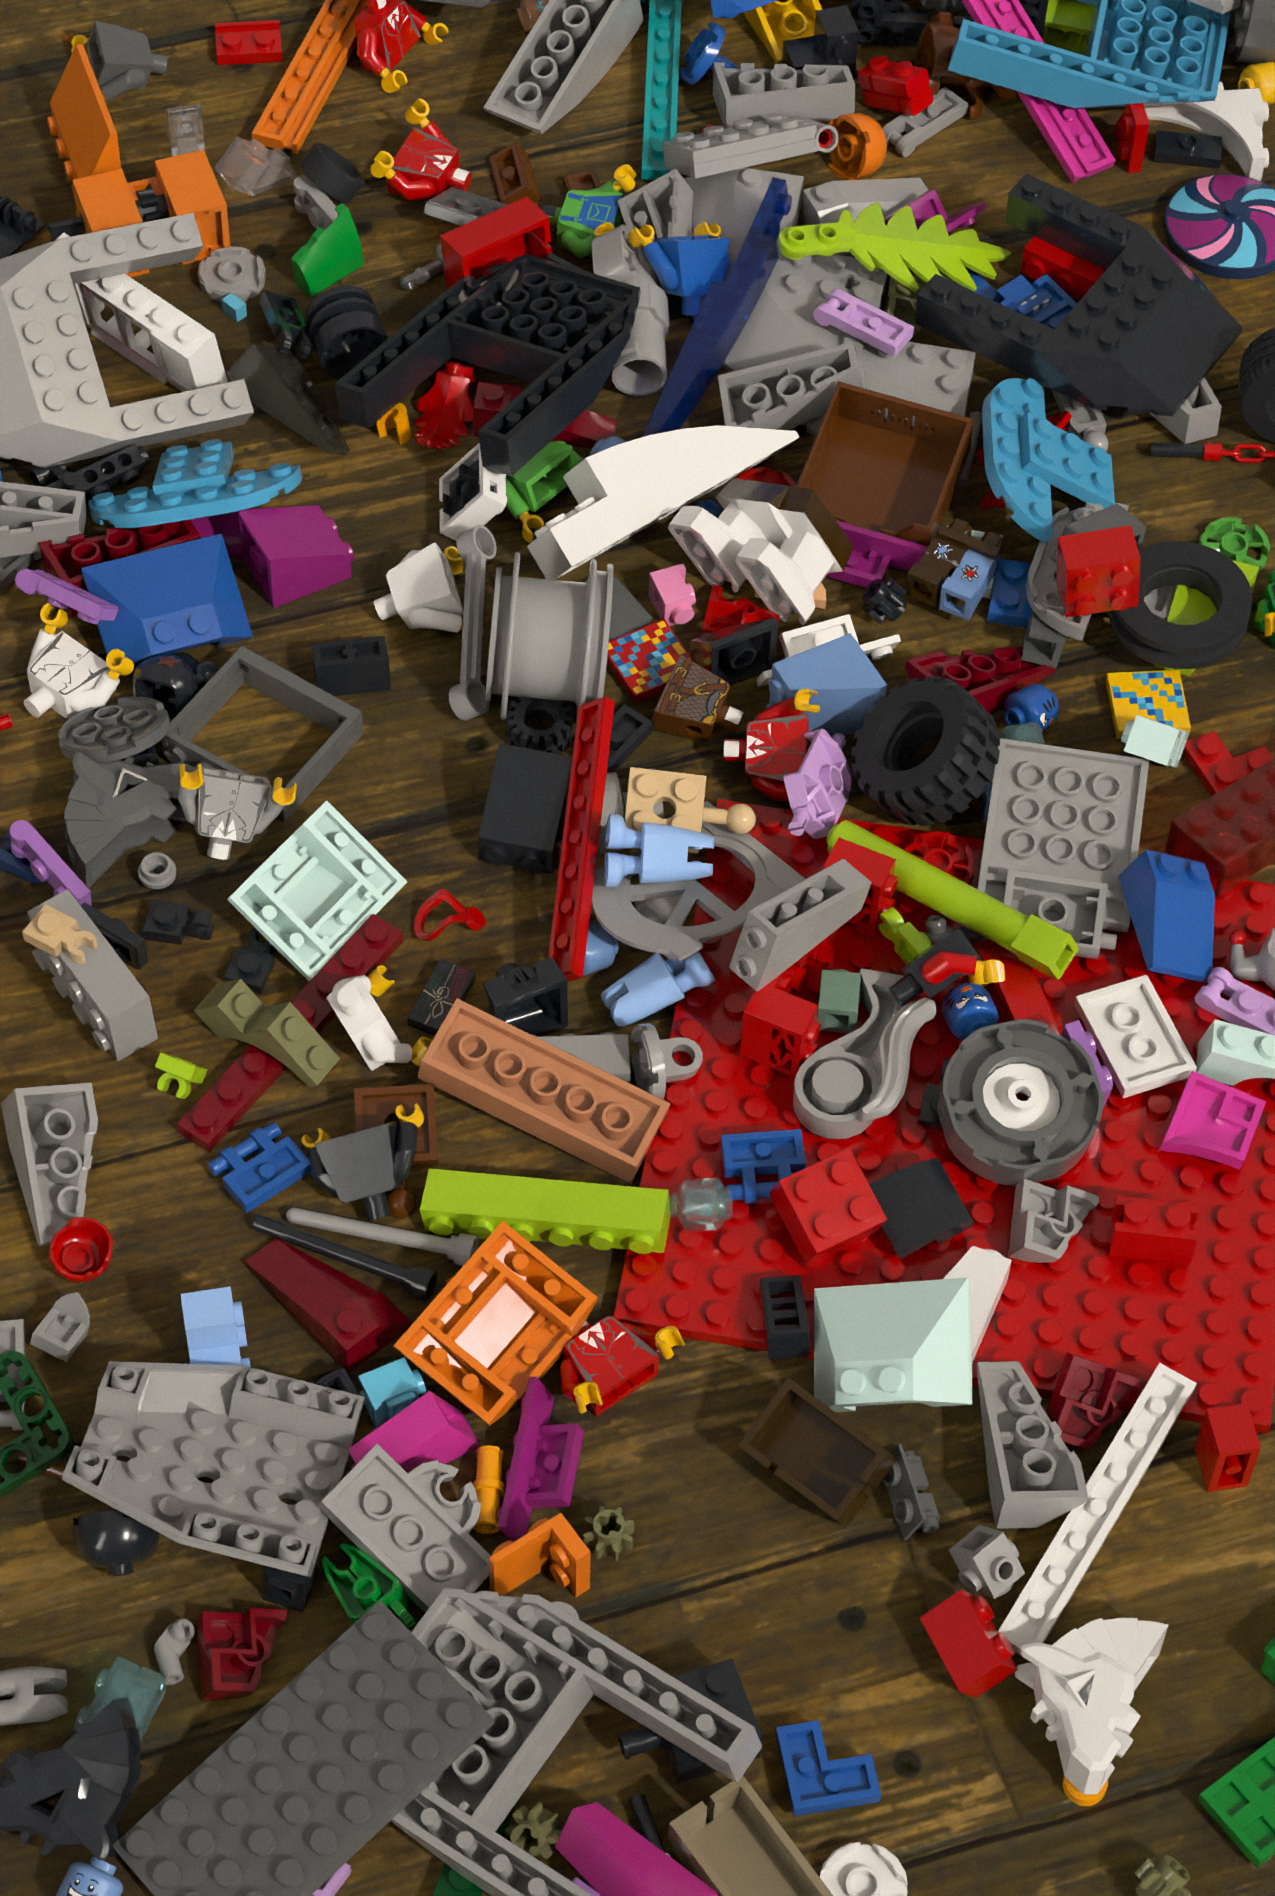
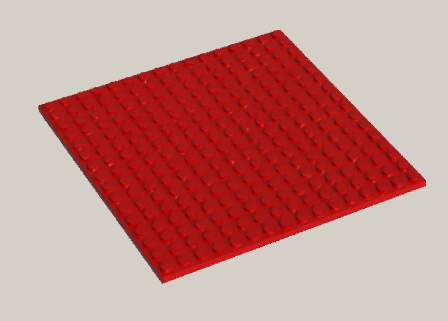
M718 799L717 809L728 810L735 804H746L751 807L755 813L756 822L754 827L747 833L805 879L821 871L829 856L828 844L826 842L827 836L814 839L805 830L800 836L792 835L790 833L791 829L788 830V825L793 819L792 810ZM839 818L836 823L840 824L842 821L848 820L901 849L905 845L907 847L913 843L914 837L918 834L930 832ZM956 836L955 841L962 844L965 848L967 844L974 854L976 863L973 881L970 886L977 889L984 840ZM714 846V849L707 850L705 863L713 864V876L702 878L701 885L733 911H736L750 897L755 886V874L725 848ZM942 847V849L948 851L951 855L956 852L955 850L949 847ZM914 851V852L912 853V855H916V856L922 857V856L919 855L916 851ZM952 868L951 875L963 881L967 871ZM1209 874L1215 893L1212 971L1216 967H1221L1231 973L1230 954L1232 944L1229 941L1230 934L1234 930H1242L1246 934L1243 950L1246 956L1249 957L1260 953L1272 928H1275V884ZM896 889L891 897L896 900L894 908L899 912L904 923L910 922L918 932L925 933L927 929L925 926L926 919L937 914L946 919L947 926L955 929L963 926ZM696 905L692 926L716 921ZM1131 916L1128 933L1102 929V933L1117 935L1115 950L1100 948L1098 959L1074 956L1059 981L1031 967L1047 999L1059 1035H1061L1065 1024L1077 1020L1080 1021L1084 1031H1087L1074 1006L1076 996L1147 975L1195 1065L1198 1042L1214 1019L1230 1023L1201 1008L1196 1003V994L1202 986H1207L1208 983L1153 972L1147 969ZM846 922L822 941V946L816 960H808L805 966L807 973L799 990L793 989L791 995L818 1005L822 969H843L853 973H860L862 968L904 976L900 968L906 963L894 951L895 944L893 941L887 939L880 932L879 928L872 932ZM743 925L731 932L714 937L703 944V948L699 952L716 981L709 986L695 987L684 992L685 998L677 1001L670 1039L682 1037L695 1041L701 1048L703 1060L698 1072L693 1077L666 1082V1092L663 1100L670 1103V1107L646 1153L640 1183L642 1188L665 1189L669 1191L672 1212L664 1253L651 1252L640 1254L627 1250L614 1317L621 1323L627 1322L653 1331H659L667 1326H675L678 1328L682 1338L768 1352L759 1278L800 1275L810 1335V1354L803 1358L814 1359V1288L944 1279L972 1246H976L981 1249L995 1250L1003 1257L1012 1261L1007 1283L972 1363L973 1386H978V1362L1019 1361L1040 1397L1051 1398L1067 1352L1147 1382L1159 1363L1197 1383L1195 1390L1177 1419L1202 1423L1206 1409L1218 1403L1231 1402L1234 1405L1248 1403L1256 1432L1269 1433L1275 1384V1079L1253 1078L1241 1081L1233 1086L1228 1085L1266 1101L1240 1170L1203 1157L1160 1150L1188 1078L1126 1098H1122L1113 1081V1087L1103 1107L1100 1122L1083 1157L1062 1176L1037 1182L1056 1190H1061L1068 1185L1099 1196V1203L1089 1211L1082 1221L1084 1225L1075 1236L1071 1237L1068 1242V1248L1059 1260L1043 1263L1021 1261L1008 1257L1016 1186L995 1183L972 1172L949 1149L943 1130L925 1127L918 1123L926 1084L938 1085L944 1058L951 1059L963 1041L951 1033L943 1017L941 1006L943 999L951 988L960 983H969L968 975H963L961 980L956 979L930 998L935 1002L937 1011L934 1019L924 1023L913 1039L910 1050L907 1085L905 1093L896 1108L889 1115L874 1119L872 1124L858 1135L846 1139H828L813 1134L798 1120L793 1110L795 1077L740 1056L743 1012L755 992L750 985L729 968ZM983 937L982 940L977 941V942H974V943L986 941V940H989V939ZM1236 979L1275 999V991L1267 986L1264 981ZM993 983L984 986L997 1008L999 1016L997 1024L1010 1021ZM1220 993V996L1227 1001H1229V999L1231 998L1223 993ZM860 995L856 1030L861 1028L870 1017ZM918 995L916 998H914V999H913L912 1001H910L909 1003H912V1002H914V1001H917V1000L921 999L920 996ZM820 1031L815 1044L819 1045V1050L821 1047L849 1033ZM1096 1048L1095 1054L1100 1065L1103 1066L1105 1063ZM676 1051L672 1054L676 1064L680 1066L692 1064V1058L688 1053ZM801 1129L806 1168L850 1148L868 1184L905 1167L938 1157L975 1225L942 1244H939L935 1239L902 1259L896 1254L881 1226L877 1232L806 1265L771 1198L757 1199V1203L744 1204L743 1200H727L726 1186L742 1184L741 1177L725 1178L720 1144L721 1135ZM777 1174L755 1175L756 1183L778 1181ZM704 1195H708L709 1200L717 1207L716 1214L711 1218L715 1221V1226L706 1230H700L697 1225H694L698 1220L704 1219L700 1214L704 1213L709 1207L703 1203ZM1116 1196L1198 1205V1215L1194 1231H1197V1242L1190 1265L1109 1256L1110 1220ZM721 1212L723 1218L718 1222V1215ZM794 1293L770 1296L771 1298L794 1296ZM1137 1391L1120 1410L1131 1411L1141 1393Z

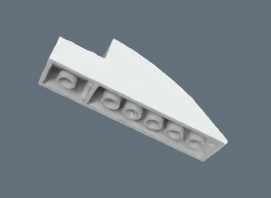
M718 425L658 433L615 445L585 458L563 476L579 505L566 515L563 513L547 522L544 527L534 532L537 539L527 547L545 578L556 580L681 509L682 506L688 505L746 470L774 456L798 439L799 435L796 431Z

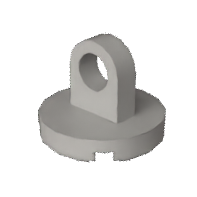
M651 1023L636 1025L632 1030L630 1043L637 1045L638 1054H633L631 1059L636 1087L663 1100L666 1092V1082L685 1080L693 1077L698 1072L703 1060V1053L695 1041L682 1037L660 1040L654 1025ZM676 1051H684L691 1056L692 1064L680 1066L674 1062L672 1054Z

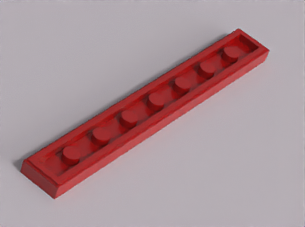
M606 696L578 707L548 958H553L566 977L567 982L583 978L615 706V701Z

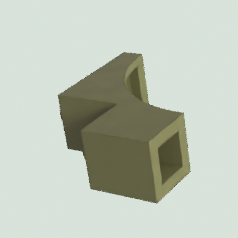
M241 978L217 983L194 1009V1012L219 1039L230 1038L240 1040L265 1051L292 1070L308 1087L318 1086L340 1059L291 1002L266 1007Z

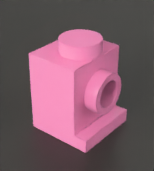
M684 564L654 571L649 575V598L660 620L665 619L669 626L687 623L694 617L692 605L696 603V596L692 585L685 583L686 568Z

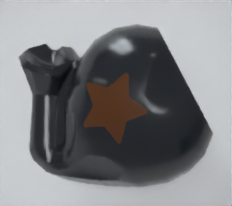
M186 652L153 656L141 662L134 670L132 676L133 696L148 697L163 703L164 709L167 710L169 718L172 719L198 693V688H203L219 669L211 661L200 663Z

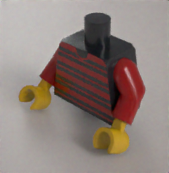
M956 929L945 934L902 966L900 970L904 977L889 987V991L903 1007L918 995L921 999L924 997L930 999L956 979L961 980L963 975H968L969 983L979 984L983 987L987 986V984L1005 981V969L1003 963L999 960L983 961L962 931Z

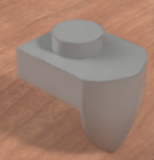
M78 1292L66 1294L55 1302L52 1309L32 1333L30 1342L31 1345L65 1362L69 1360L87 1336L90 1325L88 1307Z

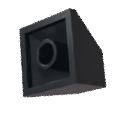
M775 618L725 627L711 633H704L691 640L690 656L695 663L727 681L730 686H733L772 669V664L775 663L778 622Z

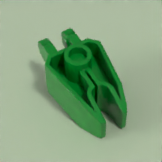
M345 1543L339 1545L351 1563L349 1569L352 1574L347 1569L344 1571L338 1570L327 1557L322 1559L326 1577L353 1624L381 1600L410 1632L413 1631L417 1623L407 1611L408 1597L398 1579L361 1549Z

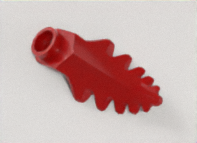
M447 362L445 370L437 371L434 386L417 402V409L425 413L414 422L416 427H422L414 434L417 437L415 441L418 444L428 448L450 449L451 444L454 446L459 445V440L455 435L463 437L468 435L469 431L463 421H474V405L469 394V386L475 382L476 378L473 375V366Z

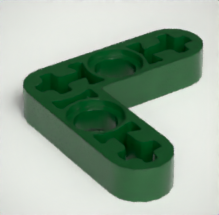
M7 1351L0 1354V1390L25 1433L0 1448V1475L5 1479L0 1484V1498L66 1458L70 1454L74 1443L69 1427L33 1365L22 1353L17 1351ZM14 1363L17 1367H20L18 1374L27 1386L19 1389L17 1384L9 1376H6L9 1373L7 1369L9 1364ZM33 1395L42 1397L44 1404L39 1414L35 1416L23 1414L22 1405L28 1397ZM47 1423L57 1436L62 1434L57 1439L59 1446L56 1449H52L49 1445L44 1446L48 1442V1438L39 1426ZM14 1453L25 1454L27 1458L25 1468L17 1474L8 1473L5 1468L7 1458Z

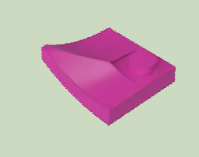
M1191 1071L1160 1150L1199 1156L1240 1170L1266 1101Z

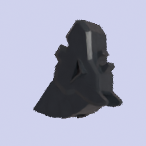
M128 1697L113 1699L74 1734L62 1748L40 1753L31 1748L24 1753L16 1750L0 1764L4 1775L0 1774V1831H21L19 1842L25 1845L30 1844L34 1834L39 1835L45 1840L44 1847L40 1851L44 1856H50L59 1845L85 1844L98 1860H105L108 1857H116L118 1855L112 1847L120 1839L116 1822L133 1797L132 1792L139 1780L142 1768L140 1764L141 1744L139 1728H136L134 1712ZM60 1795L55 1806L46 1802Z

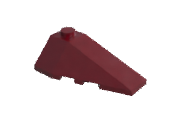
M1023 647L994 648L993 653L988 655H976L973 650H962L960 656L946 657L943 651L930 652L907 660L905 665L909 680L915 678L925 680V677L937 676L941 679L948 678L955 681L969 692L990 715L1004 706L1005 700L1011 693L1030 684L1039 683L1056 670V668L1021 660Z
M277 1238L244 1261L245 1266L341 1367H344L348 1374L407 1331L412 1325V1322L386 1295Z

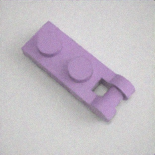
M833 289L827 295L826 303L819 304L813 311V317L820 325L828 326L830 324L893 357L913 337L914 326L840 289Z
M1221 967L1214 968L1207 978L1208 985L1202 986L1196 994V1003L1201 1008L1231 1024L1275 1035V999L1234 979L1232 974ZM1220 993H1223L1231 998L1229 999V1001H1227L1220 996Z

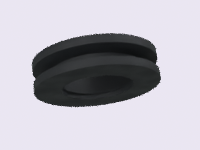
M1183 541L1161 542L1138 550L1141 557L1138 607L1109 611L1112 628L1123 645L1145 661L1173 669L1206 667L1225 659L1233 653L1244 639L1252 607L1250 584L1242 570L1224 554L1197 543ZM1166 585H1183L1197 589L1209 597L1216 607L1217 613L1209 620L1195 625H1178L1164 621L1152 613L1144 602V597L1152 590Z

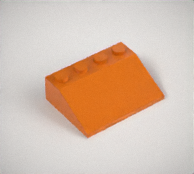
M83 43L76 44L50 101L52 116L47 117L51 137L57 136L58 138L55 139V145L59 159H66L63 165L68 182L73 179L121 169L116 129Z

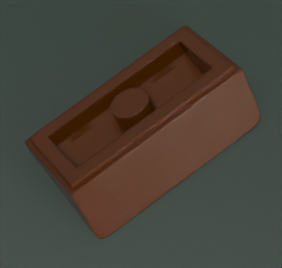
M517 142L489 157L501 203L509 205L525 197H528L533 203L541 201L530 158Z

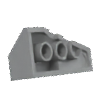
M921 178L831 181L803 190L800 219L804 225L836 223L842 211L848 210L855 222L860 212L874 202L880 204L883 217L885 218L929 190ZM839 252V253H835V255H841V256H848V257L854 256V255H853L852 253H850V252Z
M92 1083L15 1088L1 1103L8 1145L38 1246L50 1245L54 1234L61 1230L71 1218L83 1217L87 1196L85 1193L88 1171L91 1169L93 1157L91 1156V1150L98 1125Z

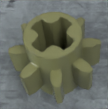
M599 1506V1513L594 1519L585 1517L584 1528L588 1532L583 1535V1542L587 1547L593 1545L595 1559L598 1560L603 1556L612 1557L615 1561H618V1555L623 1548L632 1550L633 1538L630 1534L634 1532V1520L625 1521L622 1516L621 1507H618L616 1510H605L603 1506Z
M538 1802L530 1811L522 1805L512 1814L515 1821L505 1828V1832L511 1835V1842L535 1858L540 1853L542 1857L548 1859L557 1850L555 1843L558 1842L562 1830H559L557 1820L559 1814L552 1813L550 1810L543 1808L542 1802Z
M1165 1855L1161 1860L1157 1856H1154L1152 1859L1147 1858L1134 1872L1142 1880L1135 1888L1138 1896L1192 1895L1184 1887L1191 1879L1188 1871L1180 1862L1169 1855Z

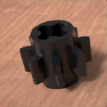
M888 577L885 582L881 579H875L866 587L862 599L867 603L864 605L863 610L879 624H881L884 618L889 622L895 621L906 609L907 601L903 596L907 591L891 577Z

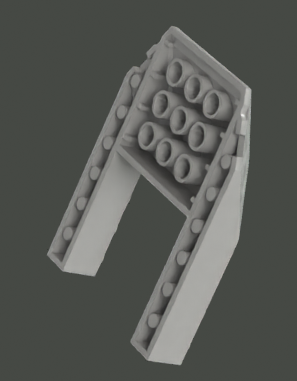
M194 213L62 238L0 259L1 458L9 460L15 458L31 462L34 466L47 468L116 453L133 444L137 447L140 445L148 446L244 425L251 417L254 410L244 379L110 407L73 284L194 260L203 247Z
M444 1588L411 1633L488 1712L495 1721V1724L399 1812L391 1822L461 1876L491 1896H593L496 1833L498 1827L593 1694L736 1783L739 1782L763 1746L754 1726L539 1595L523 1594V1597L499 1596L498 1592L480 1591L478 1593H468L464 1589Z

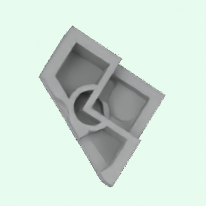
M1027 1179L1016 1184L1008 1257L1039 1263L1056 1262L1068 1248V1242L1071 1237L1075 1236L1084 1225L1082 1221L1089 1211L1099 1203V1196L1068 1185L1061 1190H1056Z

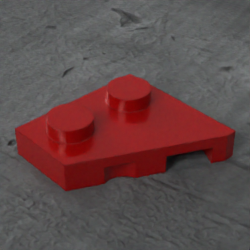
M1143 103L1128 104L1114 126L1118 141V157L1120 161L1124 160L1128 174L1141 173L1150 124Z

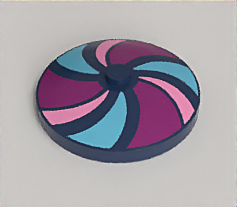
M1216 174L1192 180L1173 194L1165 212L1164 234L1171 250L1187 265L1202 273L1225 279L1256 278L1275 270V189L1250 177Z

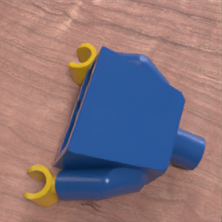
M704 221L694 228V236L659 237L657 242L652 241L655 234L652 226L643 225L640 229L633 228L628 233V241L635 248L644 247L643 253L652 265L663 291L666 294L681 296L682 315H701V296L719 294L722 290L723 280L731 266V261L727 254L729 238L719 237L721 227L716 223L708 226V223Z

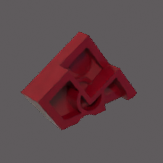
M1067 1352L1045 1412L1051 1422L1056 1421L1062 1431L1060 1437L1064 1442L1088 1450L1101 1437L1104 1427L1114 1423L1123 1414L1120 1409L1137 1391L1142 1393L1148 1382Z
M249 1608L245 1613L203 1611L197 1616L201 1701L236 1699L252 1695L255 1692L262 1676L261 1670L263 1665L270 1658L274 1649L273 1642L280 1626L287 1619V1610Z

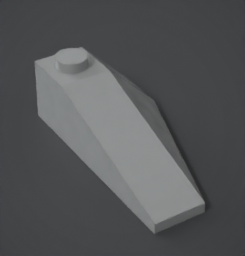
M1019 1361L978 1362L977 1377L988 1485L996 1529L1038 1528L1086 1503L1088 1493L1081 1461L1074 1451L1070 1452L1060 1437L1061 1429L1056 1421L1051 1422L1040 1404L1042 1398Z

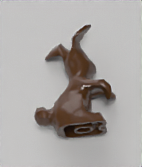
M940 11L930 19V23H927L922 31L914 60L916 67L927 69L930 80L928 86L931 87L933 96L938 94L940 88L962 86L973 104L969 109V118L972 120L981 116L984 105L983 96L985 88L988 86L994 89L1002 100L1012 101L1018 98L1019 95L1016 90L996 86L989 82L969 76H962L948 70L952 50L960 29L954 27L956 24L949 12Z

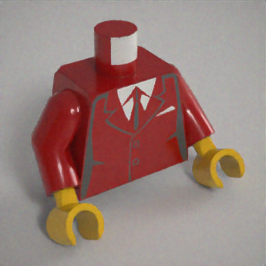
M366 0L367 6L354 21L357 54L360 58L362 69L371 70L376 76L380 75L382 77L381 85L383 90L387 93H394L400 87L407 84V77L400 70L390 72L420 39L419 30L424 32L423 37L428 45L442 43L443 41L438 36H445L449 31L443 23H437L432 26L426 22L427 18L405 0Z
M417 99L413 106L407 109L405 114L406 120L409 123L419 124L421 128L414 127L394 159L388 152L380 151L374 158L375 162L371 165L373 176L377 178L386 177L388 192L401 195L407 201H429L450 187L467 191L472 180L471 172L460 169L458 148L450 143L433 120L429 121L426 118L430 108L423 99Z
M801 689L796 693V696L777 702L758 713L754 721L747 722L746 740L725 739L724 761L745 762L746 779L751 781L754 789L774 802H789L783 776L798 772L808 752V738H805L804 734L809 732L808 714L802 713L804 711L810 713L820 711L819 705H809L810 697L818 694L816 690Z
M606 1316L593 1326L586 1320L577 1336L564 1346V1360L560 1365L563 1395L577 1404L579 1413L587 1412L586 1405H588L592 1414L597 1417L658 1375V1353H662L665 1359H670L674 1356L671 1347L677 1345L683 1347L685 1345L678 1328L667 1326L659 1331H653L627 1322L621 1323L614 1316Z

